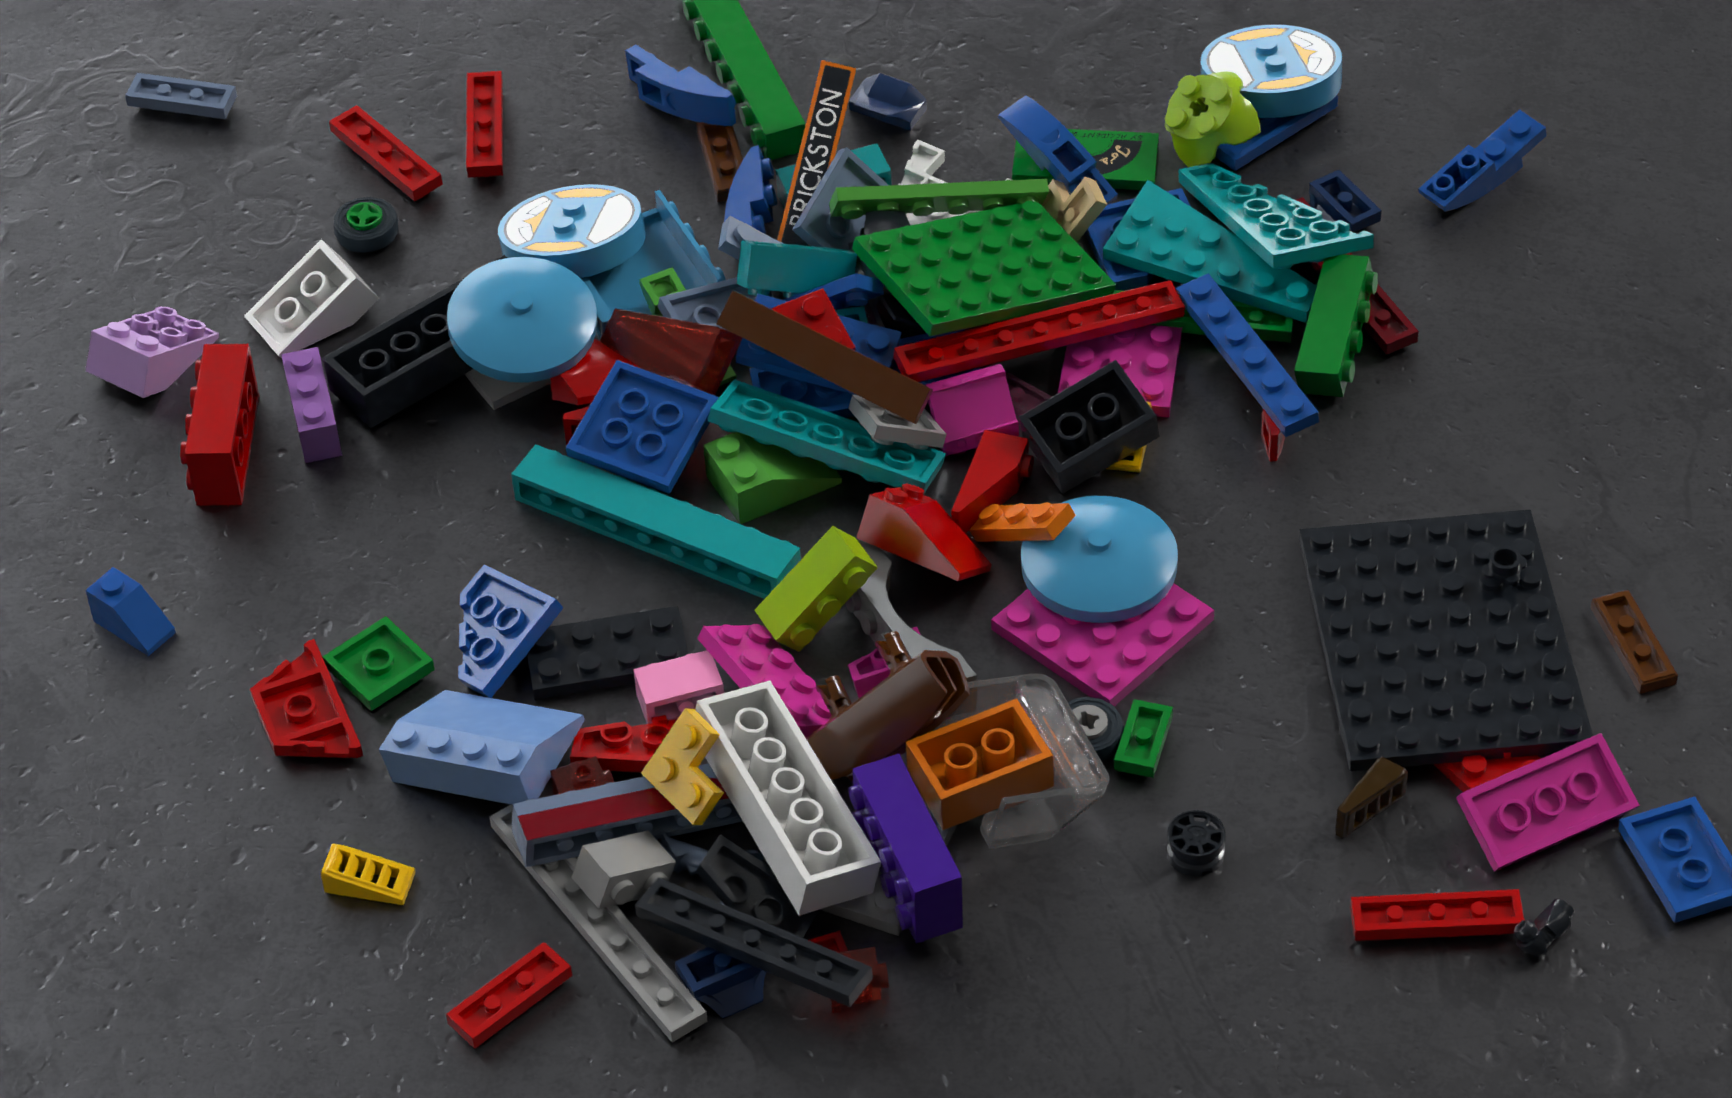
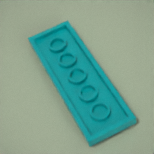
M735 379L713 404L708 417V422L717 424L724 431L740 432L754 437L761 444H774L788 449L798 457H811L825 462L832 469H845L861 475L863 479L869 482H882L896 488L902 487V484H911L922 488L926 492L942 468L946 453L930 447L926 450H921L901 442H894L893 445L877 443L872 440L871 435L858 422Z

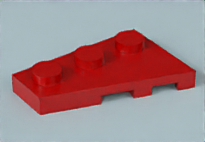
M666 715L651 717L652 723L630 726L623 721L580 728L574 738L570 754L571 768L642 772L677 719L667 720Z

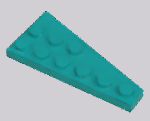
M1208 163L1179 169L1178 182L1273 269H1288L1293 264L1308 261L1322 262L1327 257L1373 248L1374 234L1367 231L1359 232V234L1351 232L1349 223L1342 220L1335 222L1322 219L1321 211L1283 194L1278 195L1277 198L1268 195L1267 187L1260 184L1253 186L1241 183L1240 175L1215 164Z
M1147 180L1103 247V259L1181 284L1209 273L1229 299L1307 323L1317 288L1315 284L1289 268L1273 269L1237 235Z

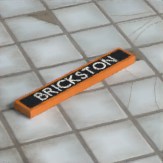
M824 60L821 61L777 238L783 244L809 246L792 229L836 155L856 68Z

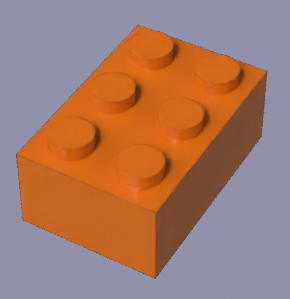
M1017 698L906 741L907 770L942 830L1054 786L1053 754Z

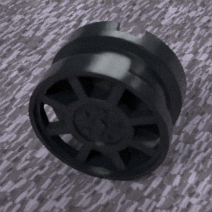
M1201 810L1186 811L1177 815L1170 822L1167 830V858L1171 866L1178 872L1188 876H1202V872L1216 871L1223 863L1225 854L1226 831L1223 823L1215 815ZM1194 818H1203L1206 820L1204 822L1195 821ZM1210 822L1214 823L1218 827V829H1215L1213 826H1211Z

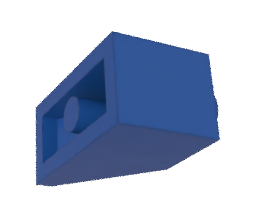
M114 567L85 590L93 621L147 656H150L176 633L175 627L143 586Z

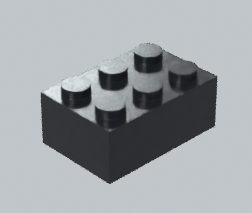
M1117 360L1018 417L1023 438L1029 439L1030 449L1062 494L1160 437L1156 414Z

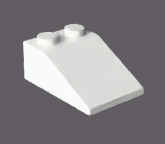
M321 239L244 317L276 354L282 358L281 354L299 351L355 324L380 298L349 264Z

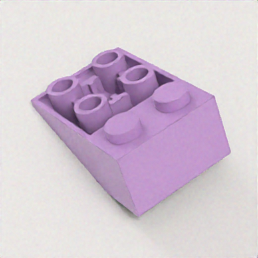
M157 307L153 311L135 314L132 318L111 322L107 326L92 330L85 371L144 398L167 390L202 355L204 344H213L219 338V333L206 328V325L201 321L189 320L178 315L177 311L172 308Z

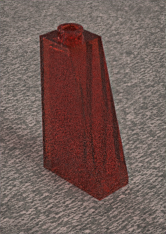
M615 308L599 342L646 371L716 395L742 337L715 326Z

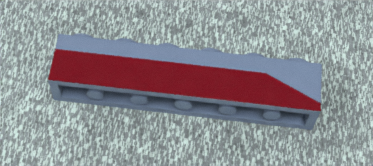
M708 763L699 765L698 768L724 794L703 825H692L643 776L514 803L512 810V833L525 867L577 857L583 845L639 832L649 831L658 840L661 837V830H665L667 836L672 837L743 822Z

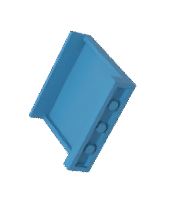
M660 190L655 191L656 208L642 213L646 237L638 252L627 261L610 270L580 278L587 285L595 300L597 309L596 336L599 341L611 347L658 329L641 290L639 279L673 267L686 290L726 280L721 268H715L711 263L706 247L703 244L699 245L695 240L689 223L682 222L674 202H668Z

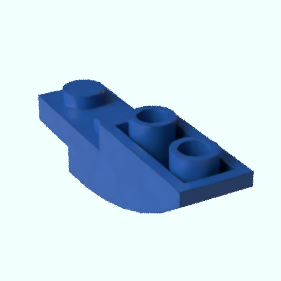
M638 45L625 50L629 79L637 83L639 99L657 109L684 119L713 125L732 126L736 124V102L729 90L717 85L706 75H702L690 66L678 72L675 68L668 66L656 58L655 55L648 53Z
M1025 95L998 115L1000 121L1042 171L1046 168L1055 180L1064 183L1069 195L1072 194L1084 177H1087L1097 182L1107 204H1111L1117 199V192L1097 170V161L1052 114L1036 101Z
M1519 109L1475 149L1468 144L1418 189L1419 194L1444 211L1457 209L1483 197L1523 167L1522 157L1547 136L1546 127Z
M759 145L751 147L735 174L726 202L724 221L729 216H732L766 234L764 223L773 221L772 206L777 205V198L772 184L770 185L769 181L775 178L771 159H764Z

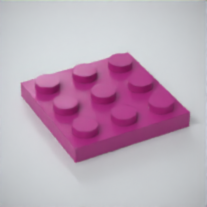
M1147 325L1067 345L1058 393L1117 360L1145 401L1151 402L1152 410L1156 416L1169 418L1182 340V328Z

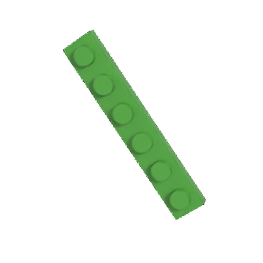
M1047 179L835 188L829 202L831 217L842 216L844 219H857L866 215V212L878 210H896L906 214L913 213L915 216H927L933 212H948L952 215H960L968 211H984L1018 203L1023 204L1026 201H1034L1042 205L1049 193Z

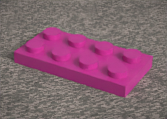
M760 624L703 626L697 639L739 688L771 681L805 738L830 721L831 713L820 693L817 692L815 681L801 670L794 662L793 656L778 644L766 627Z
M1602 733L1460 793L1456 798L1494 872L1630 813L1640 806Z

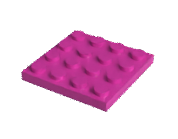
M1173 583L1169 592L1157 605L1140 615L1116 622L1091 623L1070 619L1051 611L1041 604L1027 589L991 619V630L1089 697L1102 699L1115 707L1214 621V609Z

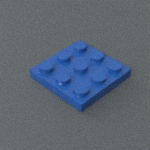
M616 360L566 446L567 456L670 494L710 423L708 422L710 409L719 397Z

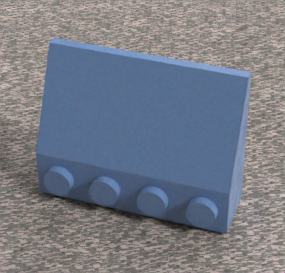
M444 690L398 719L379 748V751L393 782L513 805L528 799L539 798L584 723L585 718L583 714Z

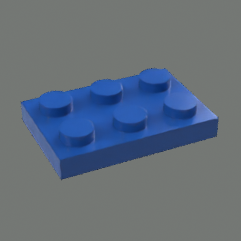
M1695 796L1619 820L1618 830L1674 923L1732 905V855Z

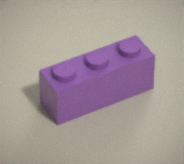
M318 347L281 354L305 463L342 456L336 421Z

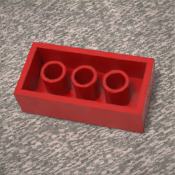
M204 344L202 359L195 362L197 386L191 387L190 404L193 410L192 414H187L185 419V430L188 438L187 441L181 442V463L188 466L186 474L188 490H193L197 506L242 505L260 397L249 344Z

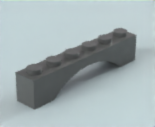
M869 543L861 544L878 568L867 579L866 583L847 600L845 604L848 611L855 614L861 622L864 633L870 635L874 642L886 641L885 634L897 631L911 659L924 650L946 651L958 658L968 683L970 695L954 712L974 708L977 679L975 672L960 652L940 646L921 636L896 614L888 599L890 595L892 562L881 548Z

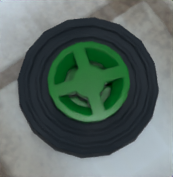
M375 197L356 198L345 203L335 214V236L341 246L350 251L359 253L375 252L385 248L394 241L398 233L397 213L392 205L383 199Z

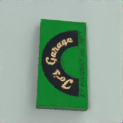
M1067 129L1097 161V170L1113 189L1141 190L1147 180L1155 184L1159 133ZM1016 140L1012 180L1047 179L1049 185L1054 177L1046 168L1042 171Z

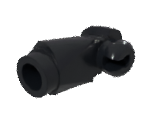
M1554 899L1534 921L1523 920L1516 925L1514 929V935L1518 939L1516 945L1523 952L1530 955H1546L1548 953L1547 947L1553 940H1556L1570 929L1571 919L1575 914L1574 909L1567 902L1561 899Z

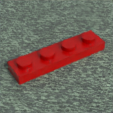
M502 71L467 73L466 170L468 178L503 175Z
M358 105L329 121L330 131L414 202L443 185L442 176L438 171Z
M1519 889L1351 897L1350 901L1355 941L1514 934L1516 925L1524 920Z

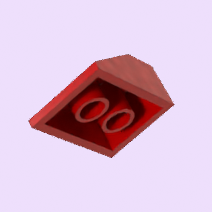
M902 484V487L886 488L885 491L869 494L857 539L956 581L990 571L992 566L990 561L936 500L924 495L925 491L922 488L911 484Z

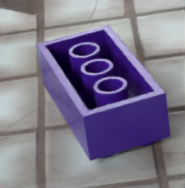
M900 754L853 768V786L848 788L849 797L855 812H852V815L881 860L879 868L881 872V885L886 897H893L897 904L895 911L901 928L903 930L909 928L916 943L963 928L962 876Z

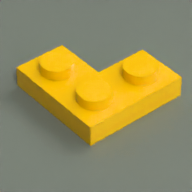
M685 708L641 774L692 825H703L724 792L698 767L720 734L696 710Z

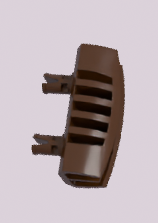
M893 631L884 635L886 641L875 642L876 648L879 649L891 671L889 677L854 703H851L841 683V679L837 675L825 679L827 685H817L816 690L820 693L826 707L829 709L831 718L829 719L830 721L809 735L806 740L830 779L834 780L847 776L852 782L853 768L896 754L901 756L906 752V741L932 732L947 719L970 695L968 683L958 658L946 651L924 650L911 659L900 639V634L897 631Z

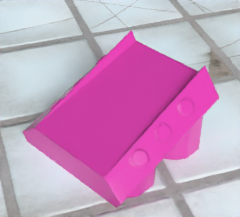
M1001 364L925 384V386L933 389L928 400L932 418L947 434L943 448H940L941 452L946 453L945 456L966 453L970 449L977 448L984 430L1019 436V423L1016 419L1006 379V371Z

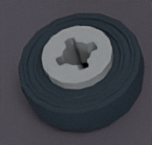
M1092 697L1076 698L1063 704L1055 713L1051 725V735L1057 751L1070 761L1081 764L1101 763L1113 757L1117 752L1124 731L1122 718L1117 709L1102 699Z

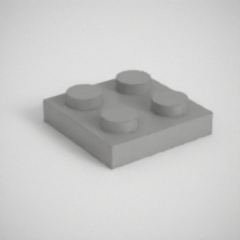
M852 395L849 410L875 442L883 445H893L894 442H901L921 450H926L928 446L943 448L947 434L925 408L917 424H914L858 395Z

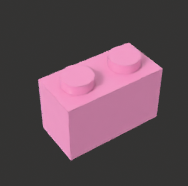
M707 650L633 669L636 695L647 724L652 723L651 717L666 715L667 720L678 719L685 708L695 710L698 700L724 693V685L713 656Z

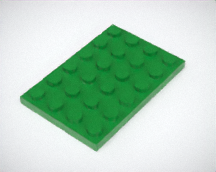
M1026 201L1023 204L1018 203L996 207L994 209L857 236L854 238L852 250L929 336L1034 314L1111 295L1114 293L1116 286L1112 279L1040 203L1034 201Z

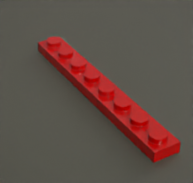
M1171 280L895 347L893 358L901 374L921 382L1183 317L1185 305Z

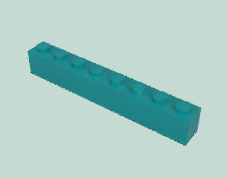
M536 444L511 474L515 500L763 599L771 593L801 560L800 547L788 541L766 535L755 528L743 526L726 519L722 515L710 513L693 506L689 502L674 499L653 488H646L628 481L622 476L613 475L595 468L593 465L562 455L556 450H549Z

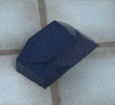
M879 73L864 79L849 101V110L911 131L927 110V99L911 83Z
M1339 169L1309 183V205L1322 212V219L1331 222L1342 220L1349 223L1351 232L1381 221L1382 211Z
M710 947L675 961L676 972L688 991L696 1000L707 1004L723 1019L763 1001L764 978L767 972Z

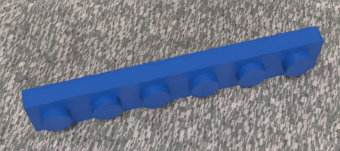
M1209 273L1176 287V291L1184 303L1187 312L1285 437L1319 422L1317 409Z

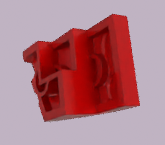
M594 339L589 351L576 365L564 373L550 378L552 400L575 405L592 403L616 360L638 368L640 367L617 349Z

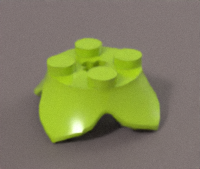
M1223 71L1195 77L1192 75L1184 76L1179 81L1178 88L1169 100L1165 115V128L1171 133L1178 157L1188 167L1210 163L1215 158L1217 147L1220 144L1238 145L1245 143L1261 132L1257 111L1252 103L1241 95L1240 91L1243 88V81L1234 72Z

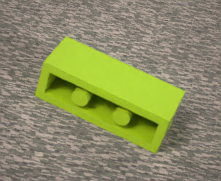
M832 526L754 611L777 642L800 652L805 645L813 640L819 630L840 611L847 600L866 583L867 579L878 567L855 537Z

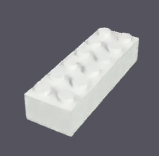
M771 681L698 700L695 710L720 734L705 758L798 915L872 894L881 860Z

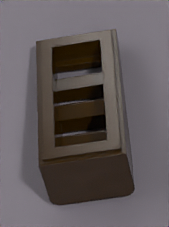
M1382 756L1380 759L1378 758L1338 807L1335 827L1336 836L1342 839L1402 798L1406 793L1407 770Z

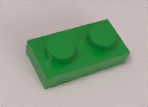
M1136 699L1133 700L1114 758V770L1154 778L1173 718V707Z

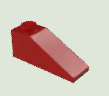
M984 430L951 510V518L965 534L977 522L982 510L993 504L1002 505L1019 491L1023 478L1030 477L1034 465V456L1029 455L1028 438Z

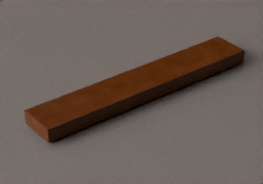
M733 290L716 325L914 424H917L933 389Z

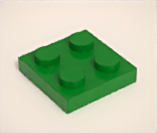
M387 616L322 656L328 671L370 711H373L435 670L433 659Z

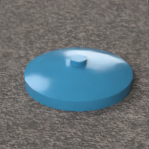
M533 257L505 258L479 267L459 283L448 304V334L451 344L460 358L476 371L488 377L507 382H536L564 373L586 355L596 335L597 309L593 295L584 281L564 266Z
M1085 496L1062 502L1069 503L1076 514L1054 540L1022 542L1021 571L1029 591L1041 604L1051 611L1078 621L1107 623L1122 621L1140 615L1157 605L1166 596L1177 574V543L1168 525L1145 506L1119 497Z

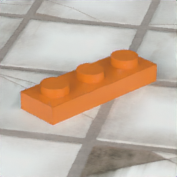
M1069 503L993 504L981 511L979 519L969 531L976 542L1054 540L1076 514Z

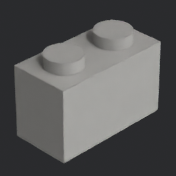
M649 831L583 845L572 874V879L595 906L601 909L641 899L658 877L666 881L670 880L676 861Z

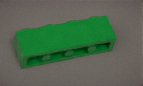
M1342 254L1324 258L1294 369L1297 385L1304 394L1344 397L1347 382L1352 383L1354 379V354L1361 351L1363 341L1362 324L1369 321L1370 294L1376 293L1378 285V274L1372 271L1369 256Z

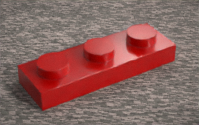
M543 942L446 1013L447 1022L475 1049L572 977L571 965Z

